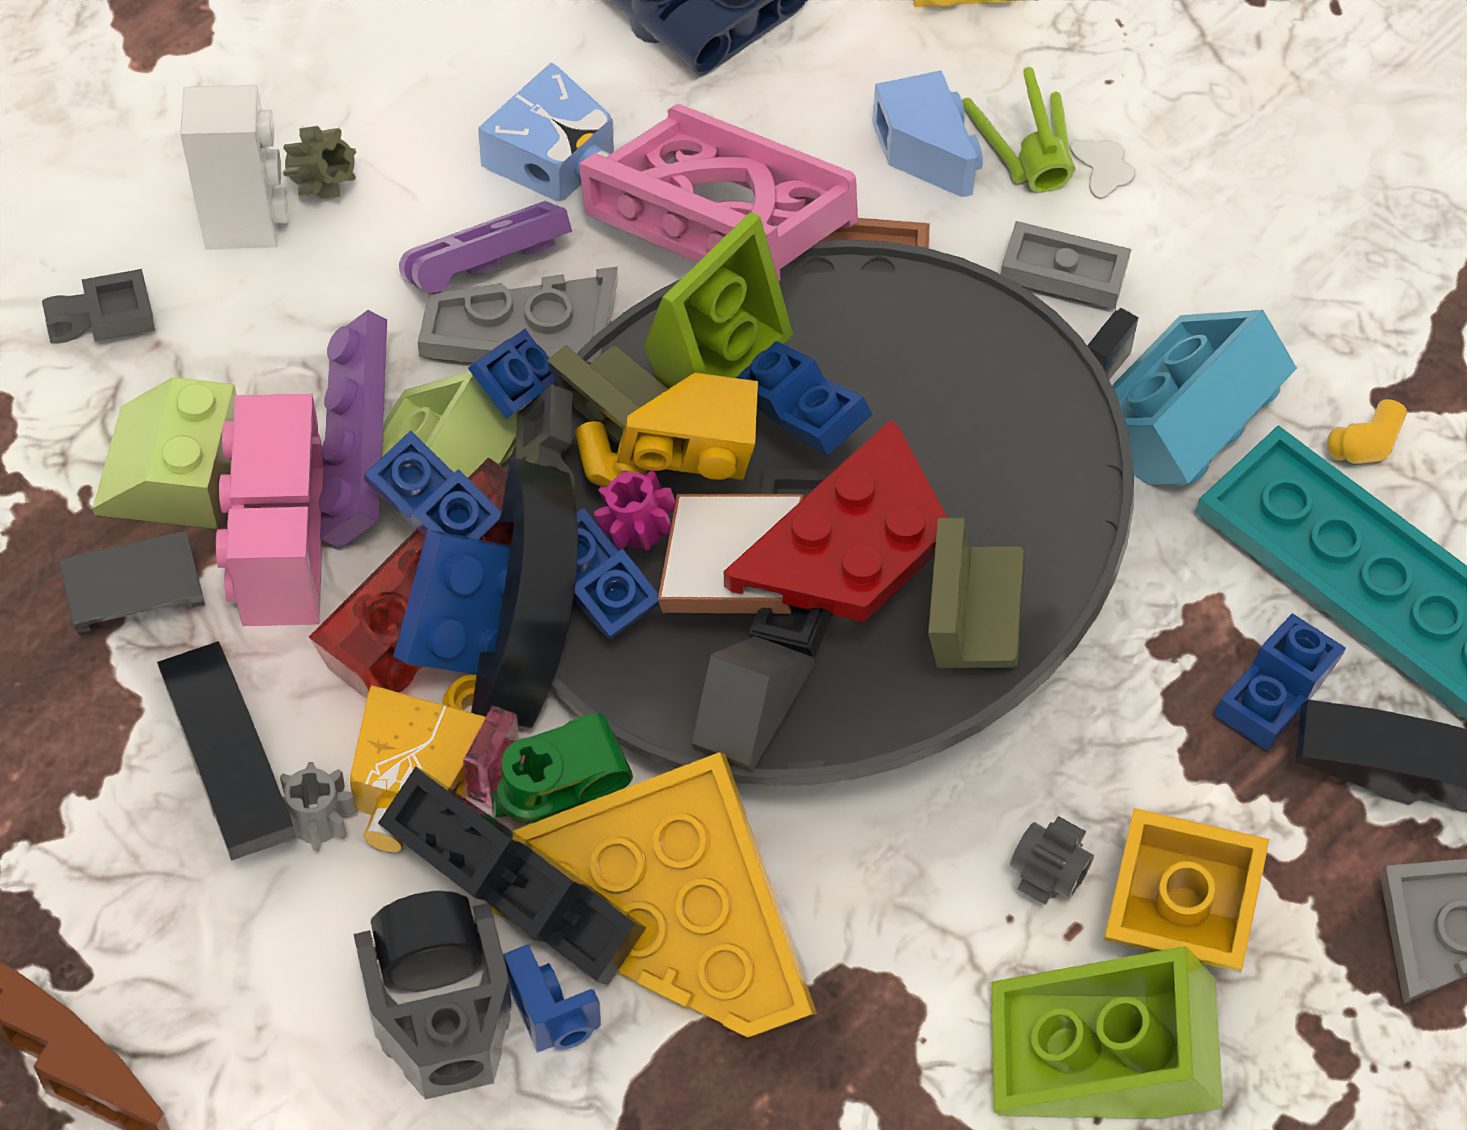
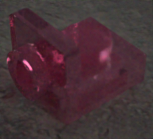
M492 705L463 759L468 798L491 806V792L497 791L499 780L502 777L501 762L503 753L510 744L519 740L516 714ZM524 755L521 756L520 764L524 761Z

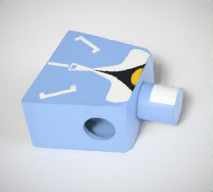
M552 62L478 127L481 166L555 201L565 200L582 184L580 162L594 153L607 157L614 151L613 120L610 114Z

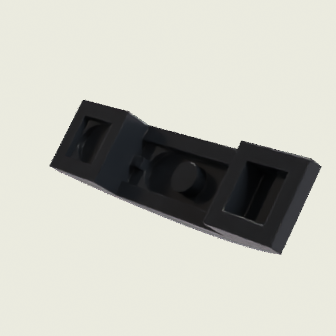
M515 458L509 459L500 517L501 524L513 526L514 528L496 648L494 652H480L471 713L491 718V722L523 729H532L550 691L567 635L576 581L578 527L574 490L570 474Z

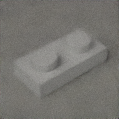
M1016 221L1000 274L1020 286L1116 309L1132 249Z

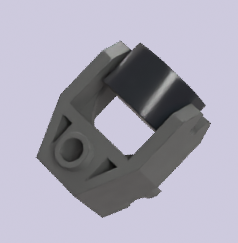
M436 890L416 893L397 899L381 908L370 921L375 946L370 930L353 934L375 1037L380 1041L382 1051L387 1057L395 1060L404 1071V1076L425 1100L493 1084L502 1054L501 1046L505 1031L509 1028L511 1021L510 1009L512 1003L509 978L490 903L472 906L475 917L473 919L469 899L454 891ZM377 960H379V965H380V969H381V974H382V978H383V983H382V980H381V976H380V972H379V967H378ZM484 961V972L479 986L399 1005L386 992L384 987L385 985L388 988L403 992L438 989L456 983L471 975Z

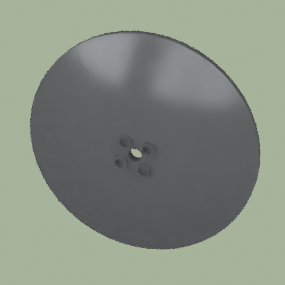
M850 239L819 241L780 269L781 280L779 284L794 334L784 345L815 359L824 378L863 396L873 414L833 452L827 456L785 430L757 408L755 447L743 480L731 478L714 480L706 478L701 474L666 469L654 472L657 475L661 489L671 488L675 502L677 494H804L805 498L888 421L892 420L898 424L947 517L965 518L971 547L1020 546L1023 548L1025 570L1018 665L1013 668H937L928 634L934 556L866 622L832 614L814 658L815 666L754 771L751 773L729 764L735 783L789 786L816 785L858 779L906 766L940 753L975 735L1016 708L1052 676L1076 649L1098 617L1116 581L1128 545L1134 509V469L1127 425L1117 395L1102 365L1081 336L1054 309L1029 290L996 271L962 257L926 247L888 241ZM681 279L659 289L626 310L598 332L577 355L584 361H587L601 348L602 354L611 346H617L654 376L644 343L662 297ZM572 406V420L575 422L576 430L580 425L590 421ZM574 435L570 447L565 453L561 454V458L570 468L574 477L576 513L584 507L597 523L594 512L599 508L605 507L598 491L601 486L591 483L586 478ZM608 437L611 451L617 454L619 445ZM516 445L510 459L516 458ZM507 471L505 474L500 494L499 509L501 511L507 478ZM674 512L668 514L671 524ZM499 521L496 524V543L511 546L514 527L501 524ZM609 532V533H605V535L609 538V540H610V541L613 543V545L615 546V544H614V542H613V539H612V537H611L610 532ZM664 534L648 551H645L644 548H633L628 545L623 548L658 593L670 534ZM573 601L563 651L551 688L580 717L588 714H602L606 716L620 745L646 759L677 769L709 756L694 750L691 742L710 655L750 638L748 633L757 613H662L660 605H657L609 640Z

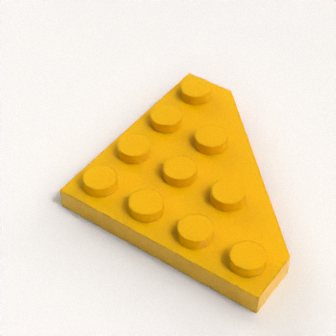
M716 753L513 830V832L534 845L647 927L617 971L618 973L637 981L636 983L684 1007H690L746 1037H754L817 1014L724 753ZM491 906V910L493 913L509 920L503 914H501L499 911H497L495 908Z

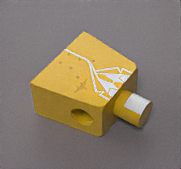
M371 685L350 774V786L352 793H354L356 808L363 813L371 815L363 834L365 841L385 852L396 853L401 851L404 843L380 826L378 822L415 767L424 770L466 799L494 751L491 718Z

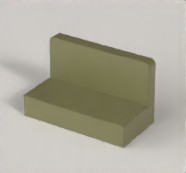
M567 345L547 360L557 386L573 392L572 406L590 422L597 421L604 424L607 436L617 445L620 444L627 416L668 390L665 385L617 346H611L590 364L584 361Z
M938 518L928 630L937 668H1013L1018 665L1025 570L1024 550L1020 546L971 547L965 518Z

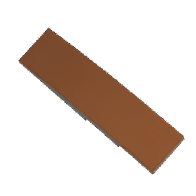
M0 962V1040L37 1058L33 1068L46 1094L121 1130H170L161 1108L125 1062L95 1032L65 1005L20 972Z

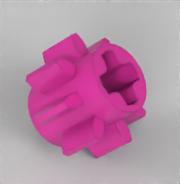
M625 470L621 472V475L614 478L607 487L599 488L598 491L605 507L596 510L594 515L601 530L604 533L610 532L615 547L618 550L628 545L633 548H644L645 551H648L664 534H670L671 522L668 514L674 512L676 502L671 488L661 489L654 471L643 475Z

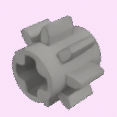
M308 762L306 769H302L292 776L287 774L280 776L285 795L283 800L293 823L296 838L298 837L304 842L310 843L313 850L317 851L321 843L330 840L334 836L343 839L347 836L344 820L341 815L356 813L357 808L354 793L343 792L345 783L340 769L333 771L329 775L323 770L316 769L313 762ZM317 804V807L310 809V805ZM294 838V839H292V840H289V841H286V842H287V843H290V842L294 841L296 838Z

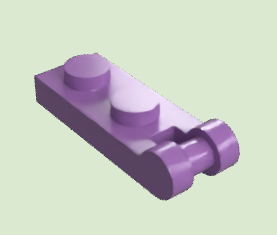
M543 201L411 248L401 256L399 272L407 282L417 285L427 292H441L450 284L452 275L465 270L469 274L487 272L502 264L500 258L517 251H521L522 254H534L550 249L555 245L554 238L572 232L567 210Z

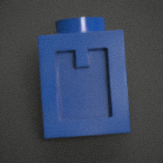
M529 944L503 954L511 995L537 1053L553 1046L558 1050L577 1046L587 1040L593 1030L601 1026L600 1002L594 989H589L564 999L550 963L539 967Z

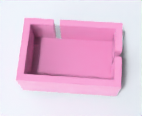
M313 394L235 395L234 421H224L222 428L225 460L231 459L230 474L220 475L219 480L220 509L222 513H228L227 529H218L216 533L218 568H225L224 586L226 601L237 602L242 626L320 624L323 540L320 539L321 510L319 509V497L323 487L324 459L321 454L322 444L320 433H318V421Z

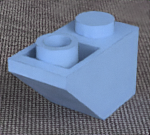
M942 70L875 84L872 123L888 164L960 197L973 195L976 170L982 169L983 166L982 150L976 135H968L964 126L965 113L962 99L957 91L950 92Z

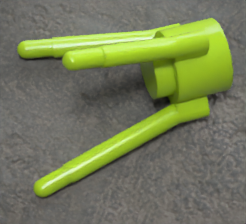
M1032 67L1024 68L1023 76L1038 131L1029 134L1023 139L1019 158L972 99L964 98L962 103L965 111L1008 165L1014 183L1020 184L1028 180L1030 189L1035 192H1048L1062 187L1072 178L1076 168L1069 152L1061 94L1055 91L1050 95L1053 134L1040 87Z

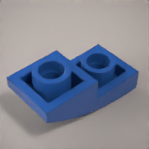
M526 329L507 339L468 367L469 371L506 419L536 398L550 384L556 383L547 362L549 359L548 355L537 345Z
M775 341L768 349L759 353L752 360V363L735 377L758 381L757 408L795 437L827 456L873 415L863 396L824 378L815 359L778 341Z
M412 431L408 432L364 474V481L425 537L427 529L481 540L500 521L501 510L459 469L453 472Z
M583 507L577 512L578 555L573 601L595 626L611 640L659 605V593L623 548L620 551L617 550Z
M1292 613L1260 647L1251 667L1220 699L1214 716L1269 751L1300 714L1301 704L1311 699L1343 656L1346 647Z

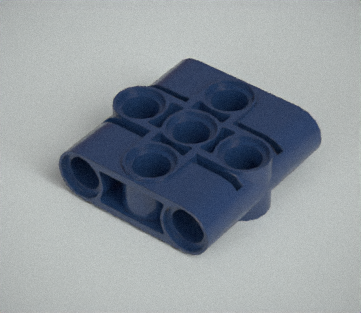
M808 0L611 1L630 16L631 30L637 38L644 42L661 43L690 69L701 75L714 70L794 15Z

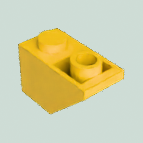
M694 372L627 416L617 452V463L637 465L649 471L666 469L701 474L706 478L714 480L727 478L743 480L755 447L758 381Z

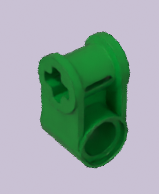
M588 714L578 717L561 727L528 738H521L510 744L503 753L501 762L502 777L499 780L496 795L500 808L507 816L515 821L525 823L536 822L626 788L633 779V772L606 716L602 714ZM524 755V761L520 764L521 756ZM536 796H539L538 804L535 805Z

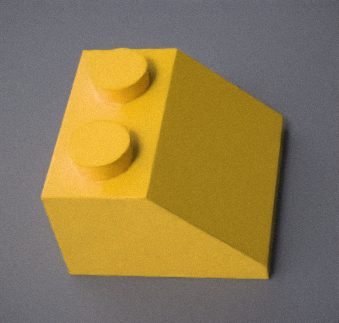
M1134 808L1104 941L1150 952L1187 946L1202 964L1241 973L1270 839Z

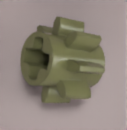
M319 126L303 127L299 129L301 142L284 144L283 149L287 153L285 158L286 169L282 173L283 176L289 177L294 183L299 185L298 195L300 197L317 194L321 199L339 197L340 187L338 183L356 179L353 169L355 164L354 155L357 152L355 148H350L345 141L340 139L341 129L321 130Z

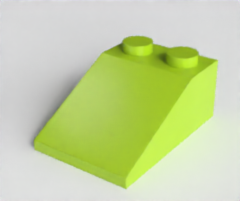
M752 211L746 215L662 297L644 343V348L655 378L668 389L694 372L735 378L752 363V360L759 353L768 349L775 341L785 344L794 335L760 216Z
M1187 946L991 982L994 1112L999 1116L1159 1119L1223 1108L1216 980Z

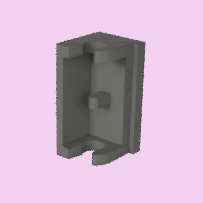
M187 530L59 559L72 623L78 634L90 632V624L179 603L190 601L192 608L205 605Z

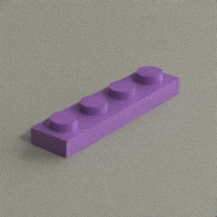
M366 310L347 326L337 329L330 338L327 347L329 373L328 389L324 398V405L327 408L325 440L321 450L324 468L323 487L319 497V509L321 510L320 539L339 548L379 522L380 495L364 481V474L382 458L387 319L370 310Z

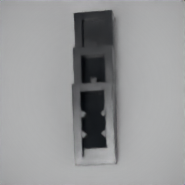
M217 641L158 661L157 665L231 861L296 838L294 826L220 642Z
M1310 699L1301 704L1295 762L1407 805L1426 796L1467 812V729L1373 708Z
M418 767L413 769L378 822L380 826L472 897L490 903L493 908L532 938L550 945L596 982L609 985L647 928L534 845Z

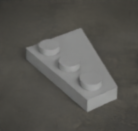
M618 267L596 269V277L565 281L564 274L541 277L542 285L508 289L503 284L498 283L429 293L418 338L419 356L474 363L523 329L528 331L549 358L565 345L577 354L598 332L610 324L618 283ZM602 348L586 362L590 364L601 355Z
M1467 859L1386 865L1380 872V879L1404 1005L1467 977Z

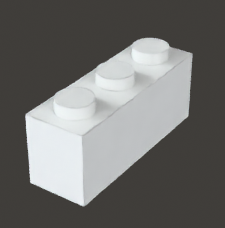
M258 85L183 87L180 135L205 249L276 247L277 223H287L288 201L286 188L276 187V185H281L279 149H269V147L274 146L275 138L272 109L262 110Z

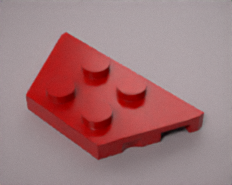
M892 420L888 421L724 570V587L730 592L742 595L746 586L783 594L782 604L804 609L823 608L835 616L866 622L935 556L938 518H948L898 424Z

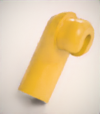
M1382 400L1378 403L1371 422L1353 423L1346 428L1337 427L1333 429L1327 438L1328 453L1335 460H1347L1352 464L1385 460L1391 454L1407 416L1405 406L1394 400Z
M586 422L575 430V438L585 476L591 483L607 487L614 478L621 475V472L625 470L646 475L648 470L642 469L637 465L617 463V454L611 451L606 428L601 422Z

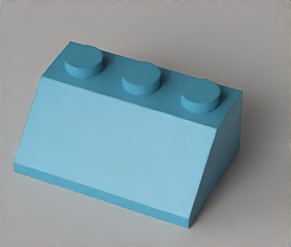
M1264 310L1180 315L1112 385L1127 425L1134 475L1146 484H1176L1178 486H1185L1197 481L1207 472L1208 463L1225 445L1232 443L1242 435L1245 430V423L1260 407L1269 404L1279 395V387L1297 367Z

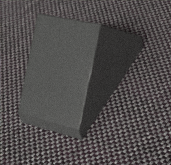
M755 636L711 654L691 742L694 750L709 756L719 752L724 753L729 764L752 773L814 668V658Z

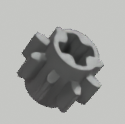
M1060 816L1056 818L1054 823L1050 822L1047 828L1033 822L1021 838L1010 862L1011 867L1022 872L1020 877L1023 879L1017 889L1044 905L1048 903L1050 898H1054L1056 893L1071 899L1082 884L1094 859V854L1082 848L1083 844L1081 842L1087 831Z

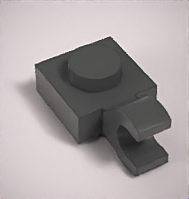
M142 269L81 279L84 294L73 296L57 295L42 300L50 343L71 341L90 327L92 328L94 341L155 330Z
M550 384L517 413L516 458L569 473L574 490L575 481L573 474L561 458V454L565 453L570 447L575 435V422L572 420L573 392Z

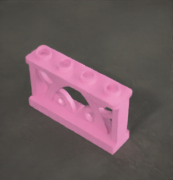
M676 104L668 109V118L607 157L594 153L579 163L586 215L696 262H699L752 211L761 217L778 281L781 280V268L841 226L849 229L858 222L856 176L853 172L681 104ZM673 157L676 159L675 163H665ZM733 182L751 189L755 196L754 204L740 201L716 203L694 194L693 184Z

